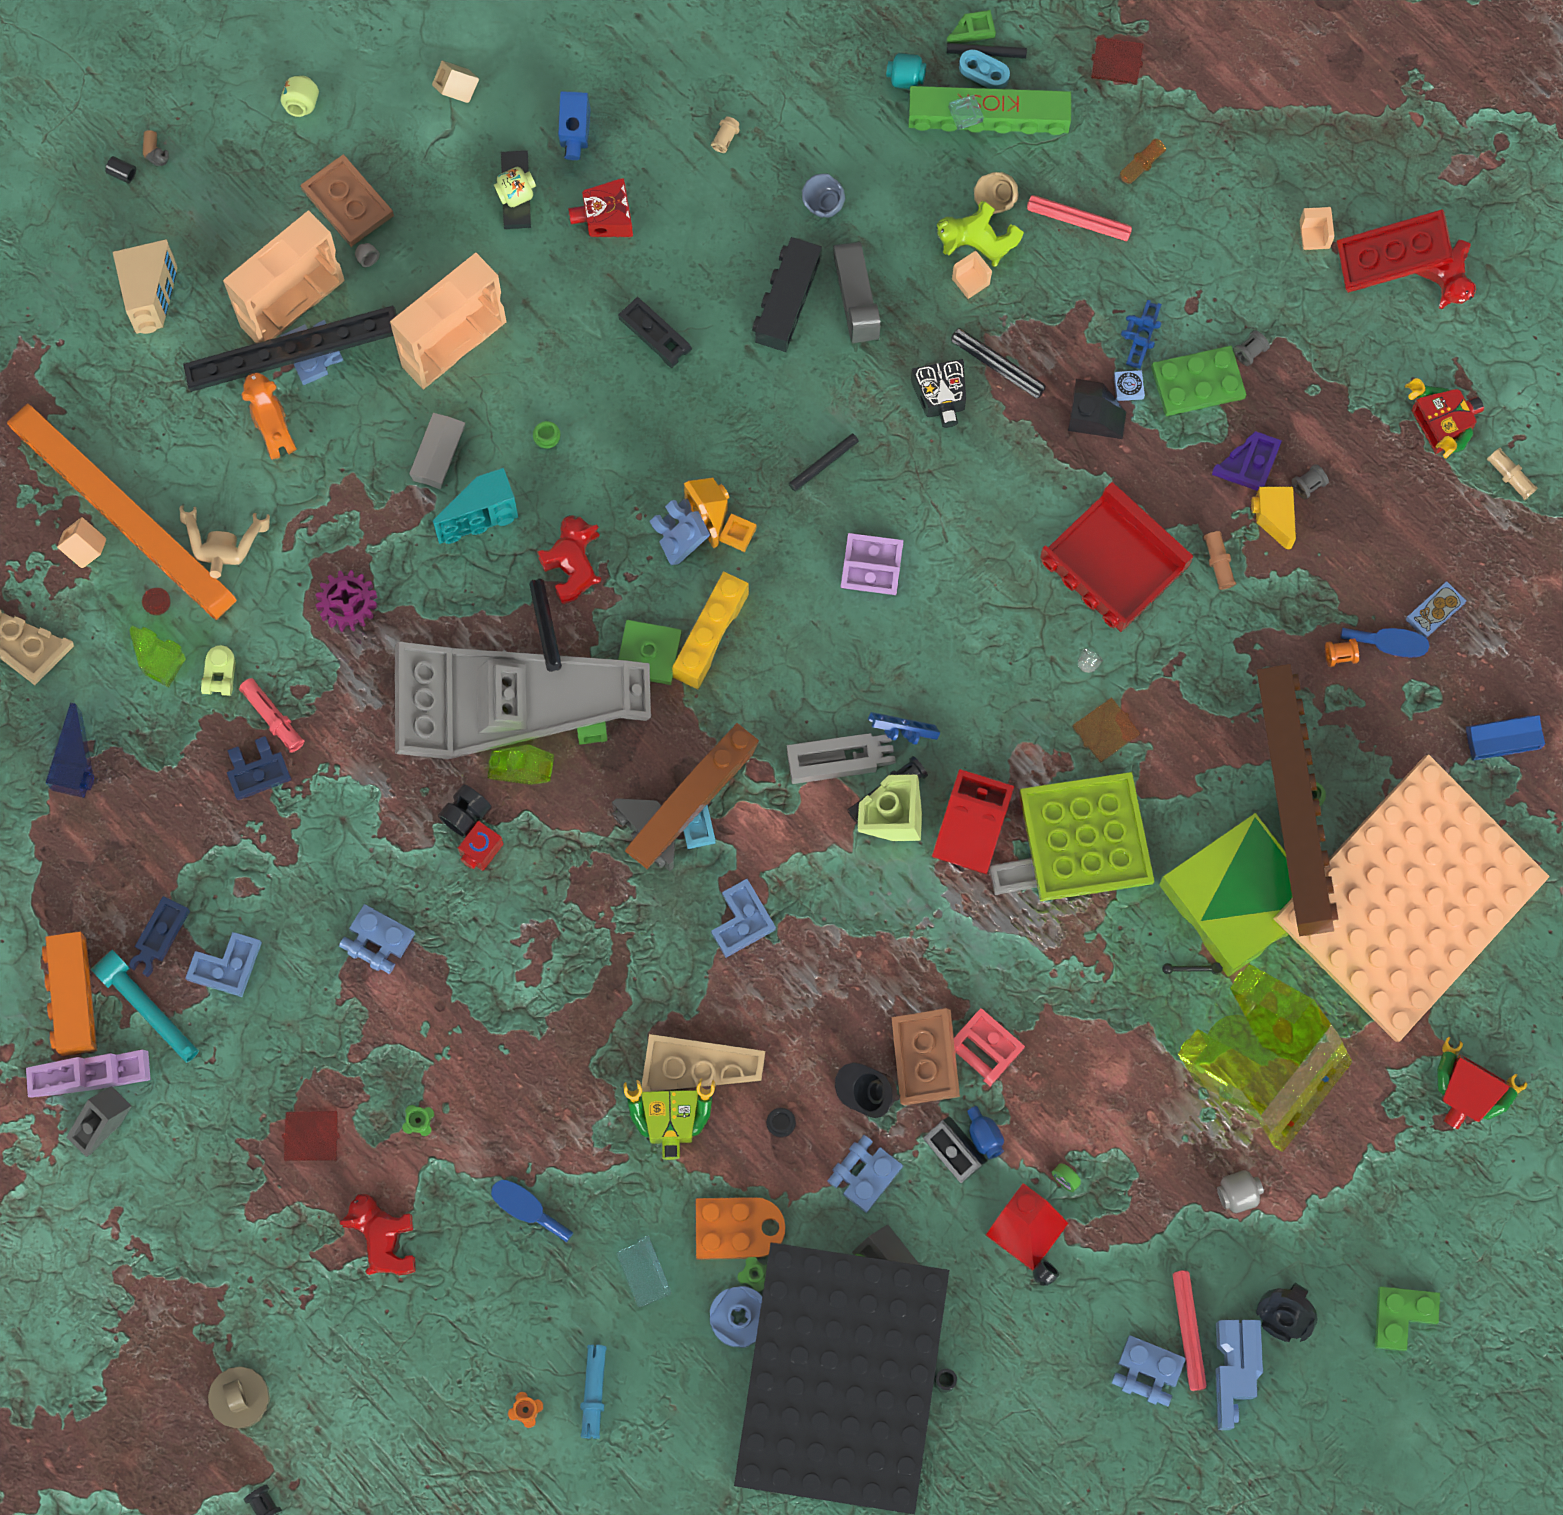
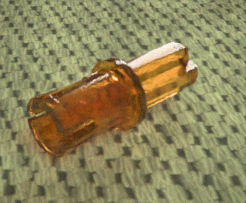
M1155 138L1140 153H1135L1134 159L1120 172L1121 180L1124 183L1131 184L1144 171L1150 170L1151 164L1166 151L1165 145Z

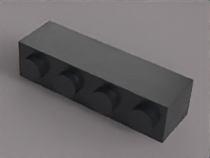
M794 237L790 238L788 246L783 245L779 255V261H782L779 269L775 268L770 279V284L773 285L770 293L765 292L761 303V308H764L761 317L756 316L753 323L752 331L755 332V343L787 352L822 258V246Z

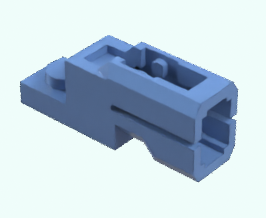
M1219 1320L1216 1323L1217 1349L1224 1354L1225 1366H1219L1215 1369L1218 1430H1231L1234 1428V1423L1239 1422L1238 1404H1233V1399H1254L1257 1397V1379L1263 1373L1261 1320H1242V1323H1239V1320Z

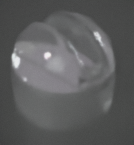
M1083 649L1078 658V665L1083 672L1091 673L1099 668L1103 659L1095 652Z

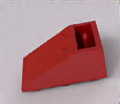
M959 769L932 857L987 874L1014 786Z

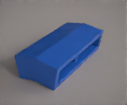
M1540 715L1466 726L1472 761L1542 749L1545 745Z

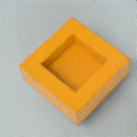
M731 513L719 537V541L745 552L757 529V525Z

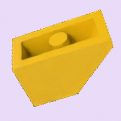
M1259 487L1256 497H1252L1251 510L1252 513H1256L1257 524L1285 549H1291L1296 540L1293 487Z

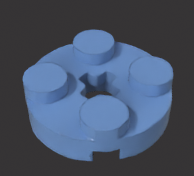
M746 1286L733 1287L722 1291L714 1299L710 1308V1325L715 1336L721 1342L731 1347L746 1348L756 1342L762 1296L754 1289ZM741 1309L745 1310L747 1322L745 1324L742 1322L738 1325L734 1324L732 1312L734 1310L736 1312L741 1311Z

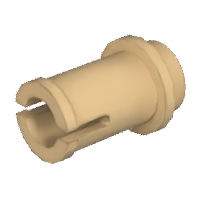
M725 117L724 120L720 121L721 127L711 143L712 148L720 153L727 152L734 135L740 131L739 122L731 117Z

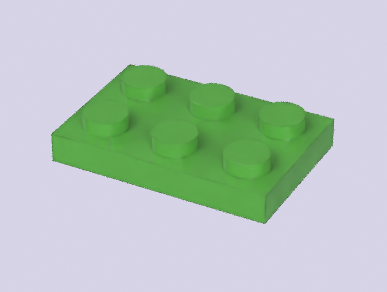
M1232 345L1152 363L1151 369L1165 416L1243 400L1246 397Z

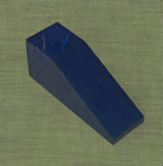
M70 702L45 783L52 791L85 798L87 790H91L93 786L94 774H92L93 770L82 712L75 703Z

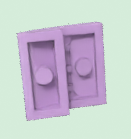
M848 533L841 588L896 595L904 540Z

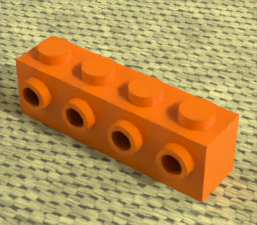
M81 931L46 936V946H42V956L44 963H48L49 974H45V986L47 992H51V1002L47 1003L48 1017L50 1020H53L54 1031H50L52 1049L56 1048V1051L61 1056L97 1051L87 938Z

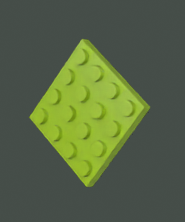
M1132 772L1022 788L1019 790L1040 901L1152 885L1154 883Z

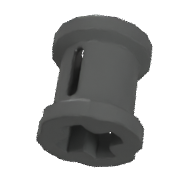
M1253 330L1244 343L1233 348V352L1243 365L1250 366L1253 363V359L1261 352H1266L1270 345L1263 334Z
M1314 464L1311 466L1310 471L1301 477H1294L1291 483L1295 492L1305 500L1310 497L1311 492L1320 486L1325 487L1329 483V479L1319 465Z

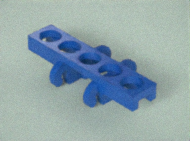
M1147 300L1141 318L1135 315H1128L1126 317L1129 323L1127 329L1121 332L1125 339L1134 340L1126 365L1141 369L1147 348H1154L1155 343L1150 341L1153 329L1161 327V322L1156 320L1162 304L1150 303V300ZM1150 307L1156 310L1153 316L1147 314ZM1134 324L1138 325L1137 333L1132 332ZM1145 331L1149 337L1147 339L1140 337L1139 333ZM1136 345L1143 347V350L1137 351L1135 349ZM1133 355L1140 357L1139 363L1131 361Z
M871 712L868 720L873 722L872 727L885 729V734L891 740L897 739L898 728H900L902 735L915 745L919 741V736L937 740L940 735V731L933 724Z

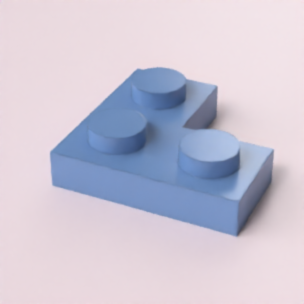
M748 879L722 892V896L735 918L713 929L711 934L726 958L775 931L776 927Z
M232 932L223 959L195 951L186 980L243 997L262 942L258 939Z

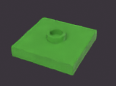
M626 620L618 660L649 663L650 682L672 685V667L677 659L682 629Z

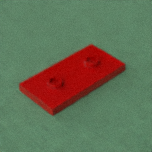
M1443 209L1337 240L1345 288L1348 293L1454 262L1446 216Z

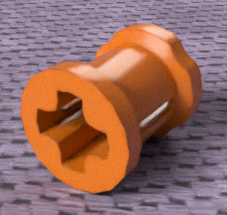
M1353 638L1349 642L1337 644L1326 642L1325 656L1328 666L1332 667L1336 663L1349 661L1353 664L1358 663L1359 649L1356 639Z

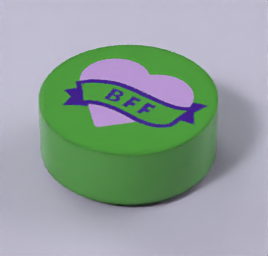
M1058 1164L1052 1171L1054 1179L1069 1192H1074L1081 1185V1180L1076 1172L1065 1164Z

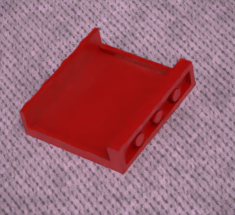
M1111 482L1104 489L1103 495L1049 547L1045 545L1042 548L1040 558L1042 559V564L1049 571H1055L1062 577V582L1071 591L1076 590L1082 596L1083 602L1090 609H1096L1102 614L1104 622L1113 629L1116 627L1122 632L1190 566L1193 555L1120 488Z

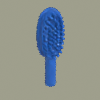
M1342 628L1340 639L1350 640L1355 638L1357 642L1375 644L1380 651L1400 657H1420L1425 655L1429 649V642L1426 637L1405 629L1388 628L1379 630L1377 633Z
M500 1180L493 1185L491 1190L493 1200L508 1214L527 1223L537 1222L565 1242H568L573 1232L545 1214L541 1203L525 1188L508 1180Z

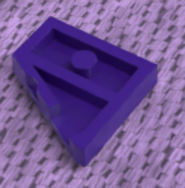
M1255 431L1246 439L1242 446H1238L1230 453L1228 458L1214 467L1212 475L1258 491L1259 487H1265L1282 440Z

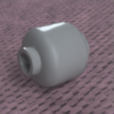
M1242 1170L1223 1177L1221 1186L1217 1187V1192L1224 1209H1229L1236 1214L1257 1207L1260 1203V1194L1264 1193V1189L1258 1176L1253 1178L1250 1172Z

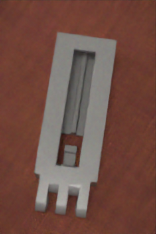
M869 733L787 745L792 784L874 773L878 766L896 763L895 756L883 757L884 754L894 752L893 745L881 746V744L889 743L892 740L887 735L872 736ZM863 748V753L853 752V759L846 760L845 750Z

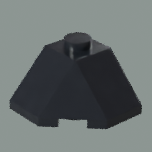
M1076 379L1068 431L1123 439L1126 419L1124 408L1104 383Z

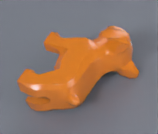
M250 373L245 379L244 392L241 395L243 400L251 402L249 405L251 418L255 427L259 429L263 436L271 460L280 458L278 449L282 446L285 447L288 454H291L297 449L285 421L284 409L278 398L273 395V391L276 390V384L260 373Z

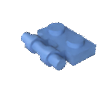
M364 904L349 928L351 932L358 935L357 939L352 941L347 937H343L339 947L348 951L349 956L355 959L359 957L370 963L371 968L377 971L381 969L390 974L395 964L387 960L388 956L391 953L401 958L415 932ZM369 941L380 947L379 952L374 953L365 948L366 943Z
M863 1135L858 1143L854 1142L849 1148L850 1153L842 1163L835 1165L832 1169L834 1173L827 1182L834 1188H837L842 1180H844L850 1186L843 1195L867 1213L900 1172L903 1165L882 1148H879L873 1156L870 1155L866 1150L873 1141ZM860 1159L866 1165L858 1176L855 1177L850 1170Z
M1129 1335L1118 1365L1128 1368L1129 1371L1127 1376L1115 1372L1112 1384L1121 1387L1122 1391L1128 1394L1134 1392L1146 1397L1148 1402L1155 1405L1158 1402L1169 1406L1172 1395L1162 1391L1163 1384L1176 1387L1186 1358ZM1138 1373L1154 1379L1152 1387L1136 1381Z

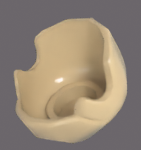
M992 172L982 176L974 188V200L977 205L981 201L987 202L995 209L993 214L1011 209L1018 199V186L1012 176L1004 172Z

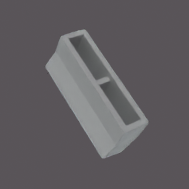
M436 413L432 414L409 473L413 481L441 489L463 433L465 422Z

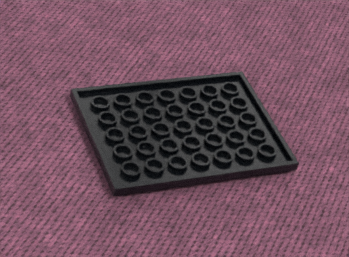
M770 1243L735 1475V1487L915 1515L950 1270Z

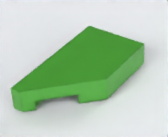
M991 10L964 14L956 28L947 37V42L966 43L995 38L996 31Z

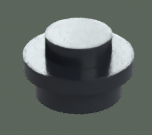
M786 1108L772 1110L766 1120L767 1129L775 1137L783 1138L789 1136L796 1126L794 1114Z

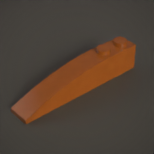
M736 723L664 802L629 844L625 852L648 869L753 756L759 740Z

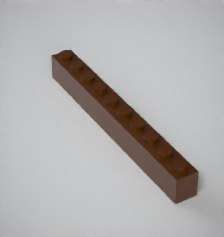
M1291 664L1256 669L1299 937L1334 932L1333 921L1339 920L1336 902L1330 903L1329 894H1334L1332 876H1325L1324 868L1330 867L1327 850L1321 851L1320 842L1326 840L1323 824L1317 825L1316 816H1321L1319 798L1313 799L1312 791L1317 790L1315 773L1309 774L1307 767L1313 765L1311 749L1304 748L1303 741L1309 740L1306 723L1300 724L1299 716L1305 715L1302 698L1296 699L1295 691L1301 690L1298 674H1292Z

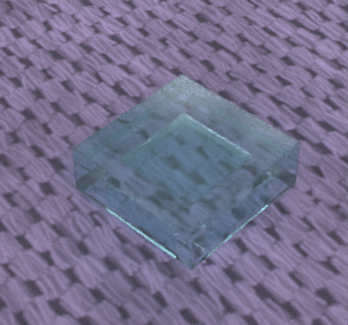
M975 95L949 102L948 107L958 130L983 122L984 117Z

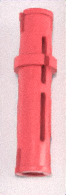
M253 678L244 681L240 685L239 691L243 693L270 726L269 731L281 739L289 752L292 753L301 748L305 741L291 726V720L287 716L282 715Z

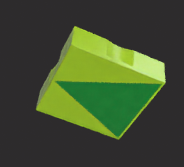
M1256 813L1164 875L1159 884L1183 918L1196 929L1204 946L1216 962L1220 963L1228 977L1261 955L1270 944L1289 935L1273 919L1293 898L1286 853Z

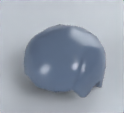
M826 173L817 174L806 181L802 189V200L811 213L821 218H829L842 209L845 202L844 188L831 175Z

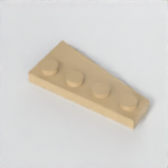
M0 610V659L32 684L36 685L74 647L73 641L56 637L48 630L41 627L38 629L27 624L25 620L16 616L13 618L2 613Z
M649 1034L641 1086L642 1092L697 1087L701 1078L702 1087L711 1086L712 1080L715 1081L716 1085L761 1081L766 1051Z

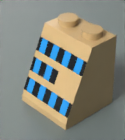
M167 239L113 252L125 310L136 334H149L156 331V329L163 328L178 269Z

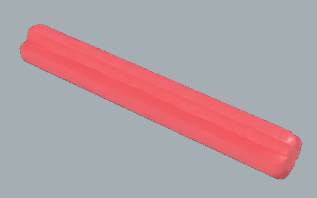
M1031 195L1028 201L1027 209L1029 211L1127 241L1130 237L1132 227L1128 224L1035 195Z
M1177 1271L1173 1273V1282L1186 1358L1189 1388L1191 1391L1204 1390L1207 1385L1190 1274L1188 1271Z

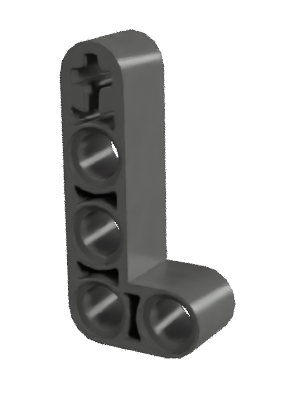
M861 242L833 245L834 261L851 343L877 340L880 336V316L877 304L873 303Z

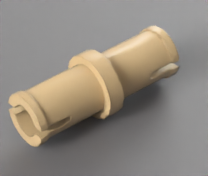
M1501 448L1497 449L1487 458L1488 462L1502 474V480L1505 483L1509 482L1524 500L1538 489L1521 471L1523 468L1519 464L1516 466Z

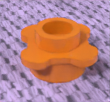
M520 1392L515 1397L516 1402L513 1408L508 1411V1417L513 1421L518 1420L522 1422L526 1428H531L536 1424L535 1418L538 1412L543 1410V1403L539 1399L533 1400L529 1398L525 1392ZM524 1407L529 1409L527 1413L523 1412Z

